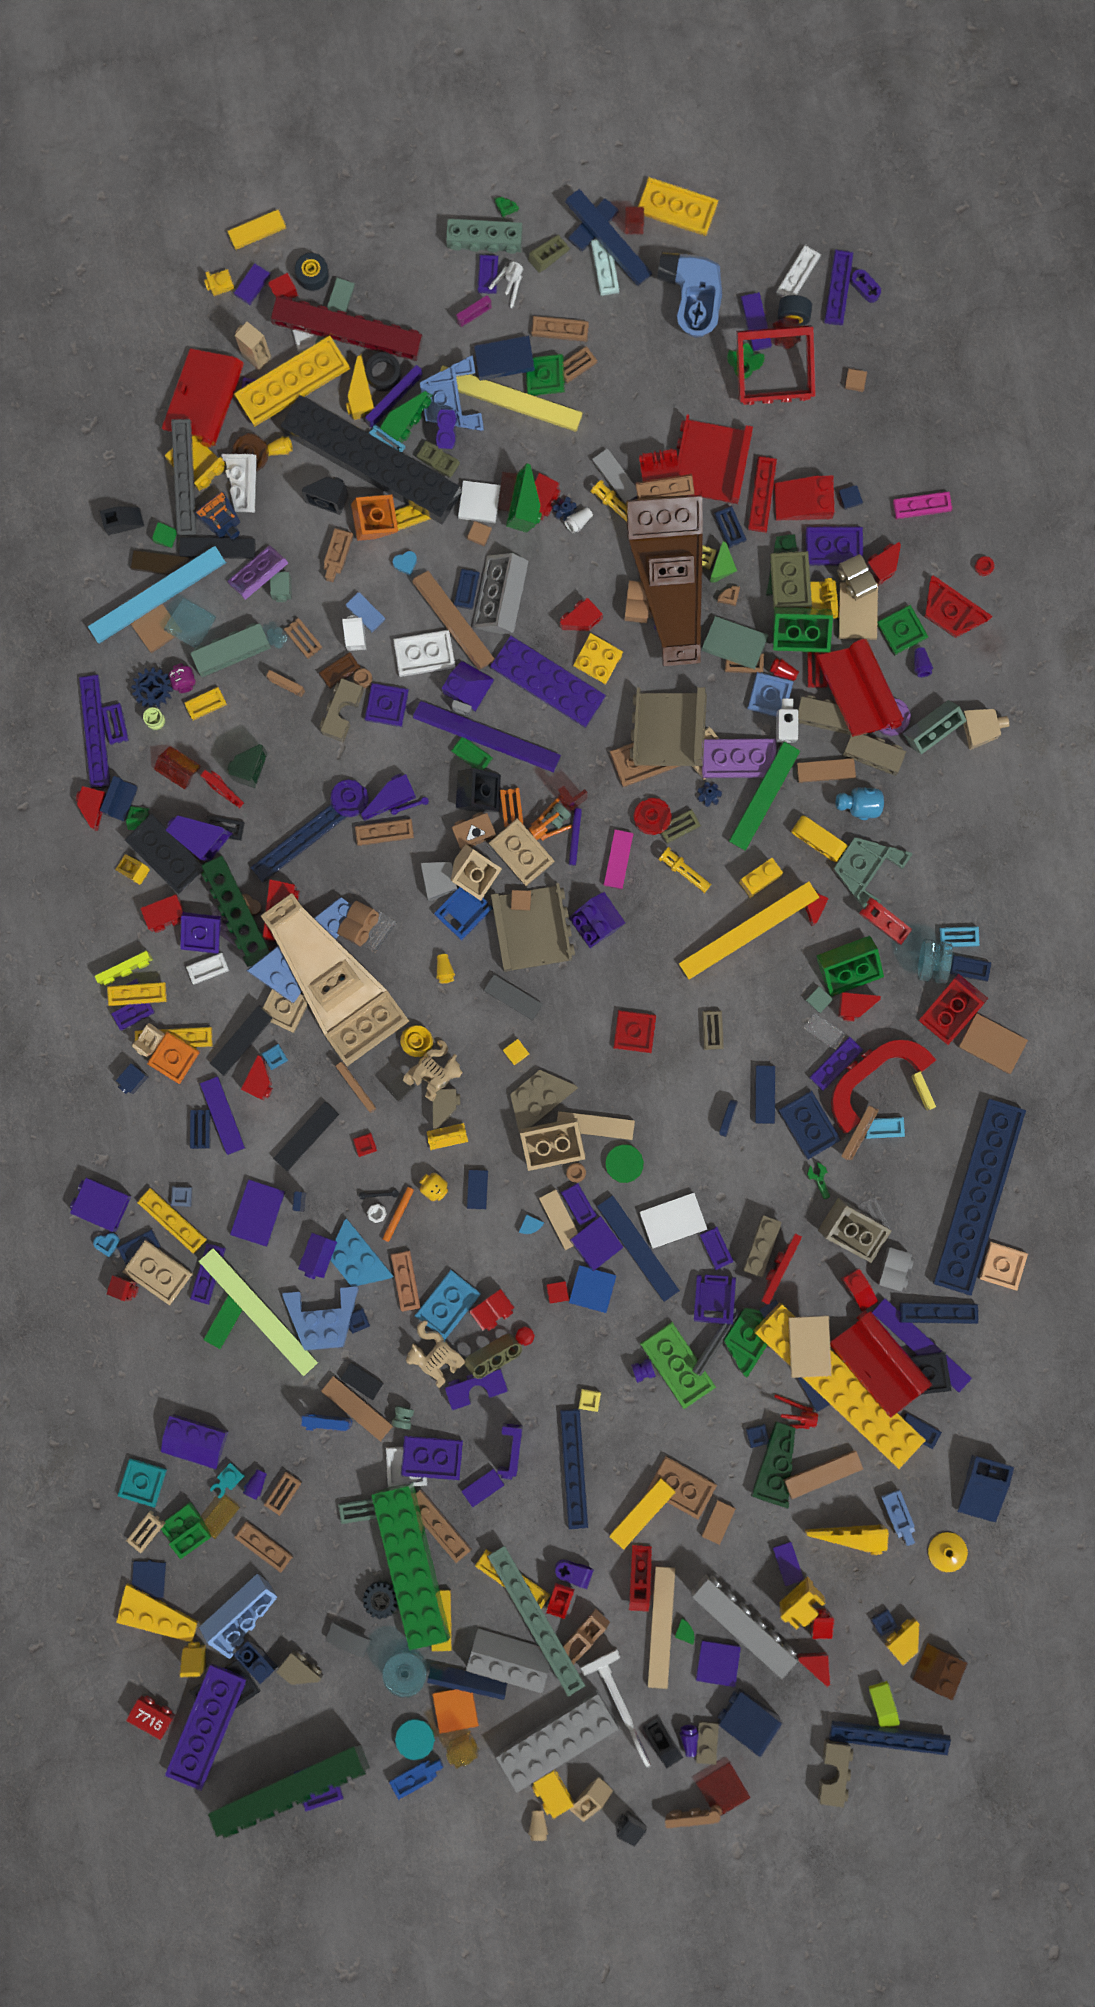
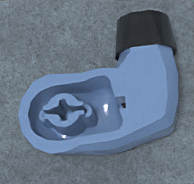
M662 252L657 280L673 285L678 284L682 287V300L677 314L678 324L688 335L703 337L710 333L718 323L722 299L720 266L709 258L695 254Z

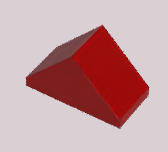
M817 893L819 898L805 907L811 926L816 925L829 899Z
M826 1652L800 1653L796 1656L797 1660L826 1687L830 1685L829 1658Z

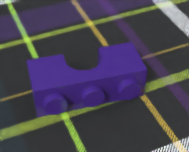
M501 1368L481 1379H477L470 1374L466 1376L467 1380L460 1382L459 1379L448 1382L449 1386L445 1387L452 1410L472 1403L469 1392L474 1386L484 1387L488 1392L489 1398L508 1392Z

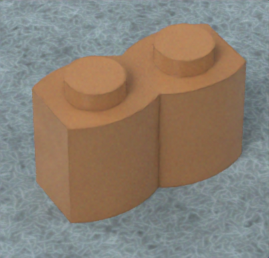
M629 581L625 621L647 623V619L651 618L652 614L642 582Z
M355 901L350 907L347 917L341 923L337 934L361 947L368 940L370 930L377 924L379 913Z

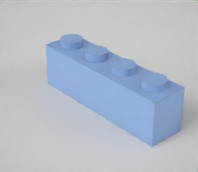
M257 1573L199 1627L206 1642L230 1659L234 1654L233 1650L235 1647L243 1643L245 1634L248 1630H253L256 1626L255 1621L258 1617H263L276 1600L277 1595L270 1583Z

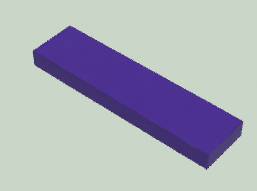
M839 250L834 252L824 321L826 324L843 326L854 252Z
M418 365L365 417L366 424L370 428H373L422 378V370Z
M219 1077L200 1083L226 1154L230 1155L245 1149Z

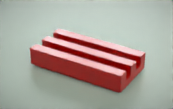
M807 652L808 688H827V680L824 674L823 683H820V665L816 658L817 655L827 652ZM812 655H815V683H812Z

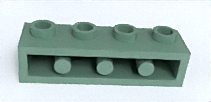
M448 219L447 248L455 251L469 249L474 252L488 250L492 253L506 251L510 254L521 252L522 223Z
M253 623L248 625L245 630L231 632L224 639L217 638L213 640L210 645L196 647L191 652V656L199 674L203 678L271 649V646L261 624Z

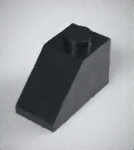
M660 1717L643 1726L658 1758L666 1768L683 1759L677 1744Z

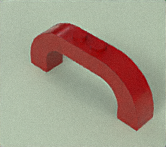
M894 1040L879 1046L874 1051L869 1049L862 1055L863 1060L859 1063L854 1061L847 1067L849 1071L839 1079L831 1098L833 1117L844 1134L848 1133L861 1121L850 1103L851 1092L858 1083L888 1059H905L917 1072H923L936 1061L934 1056L918 1043L908 1040Z

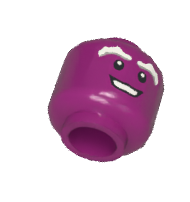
M177 664L169 672V679L175 691L187 693L193 690L196 679L190 666Z

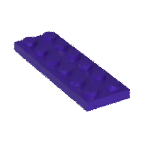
M512 636L509 637L490 666L495 672L584 728L587 727L606 698L605 694Z
M212 1663L210 1664L166 1771V1777L202 1790L247 1681L246 1677Z

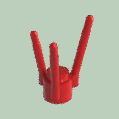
M777 1394L774 1395L776 1399L805 1411L801 1412L800 1416L781 1414L782 1418L800 1420L801 1424H790V1426L796 1429L816 1428L818 1412H813V1408L805 1407Z

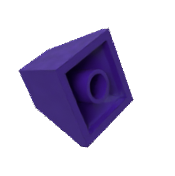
M461 661L450 673L442 687V692L453 700L472 706V710L476 712L494 679Z

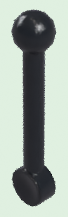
M397 1190L383 1193H359V1198L362 1200L366 1197L393 1196L396 1198L399 1196Z

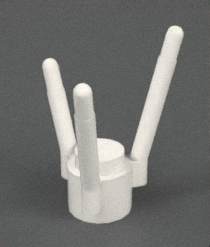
M510 262L508 267L504 266L502 272L489 286V289L492 290L502 277L506 275V279L509 281L505 291L507 295L513 282H515L510 303L511 308L514 306L523 267L517 262Z

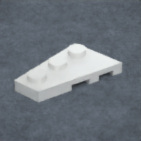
M222 454L223 461H226L228 469L226 470L227 478H230L232 486L230 492L235 512H255L256 455Z

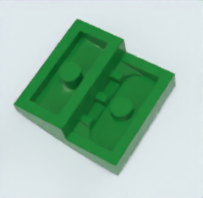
M191 1502L165 1519V1525L161 1528V1531L170 1541L168 1545L180 1560L212 1537L205 1522Z

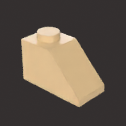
M597 1777L574 1801V1807L570 1808V1810L584 1822L604 1806L613 1790L605 1781Z

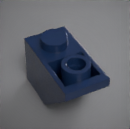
M249 1640L234 1654L236 1659L259 1684L267 1679L278 1667L262 1649Z

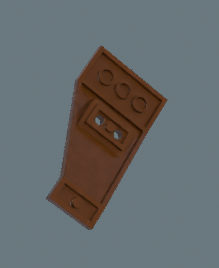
M691 495L626 500L627 538L661 642L662 665L673 666L701 663L702 496ZM683 566V570L678 572V568ZM665 568V571L660 574L659 570Z

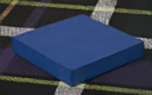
M579 1265L569 1303L607 1313L616 1275L598 1270L592 1271L591 1268Z

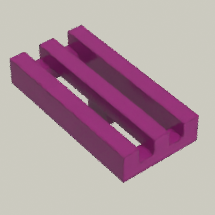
M488 295L456 315L457 323L460 327L465 326L492 308L491 299Z

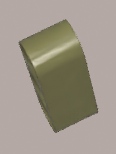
M505 1334L470 1354L465 1360V1366L475 1378L481 1379L520 1356L522 1346L511 1334Z

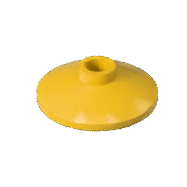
M943 1532L931 1540L928 1547V1556L933 1566L938 1570L954 1572L960 1569L966 1562L968 1555L967 1546L964 1540L957 1534ZM947 1550H952L950 1557L946 1556Z

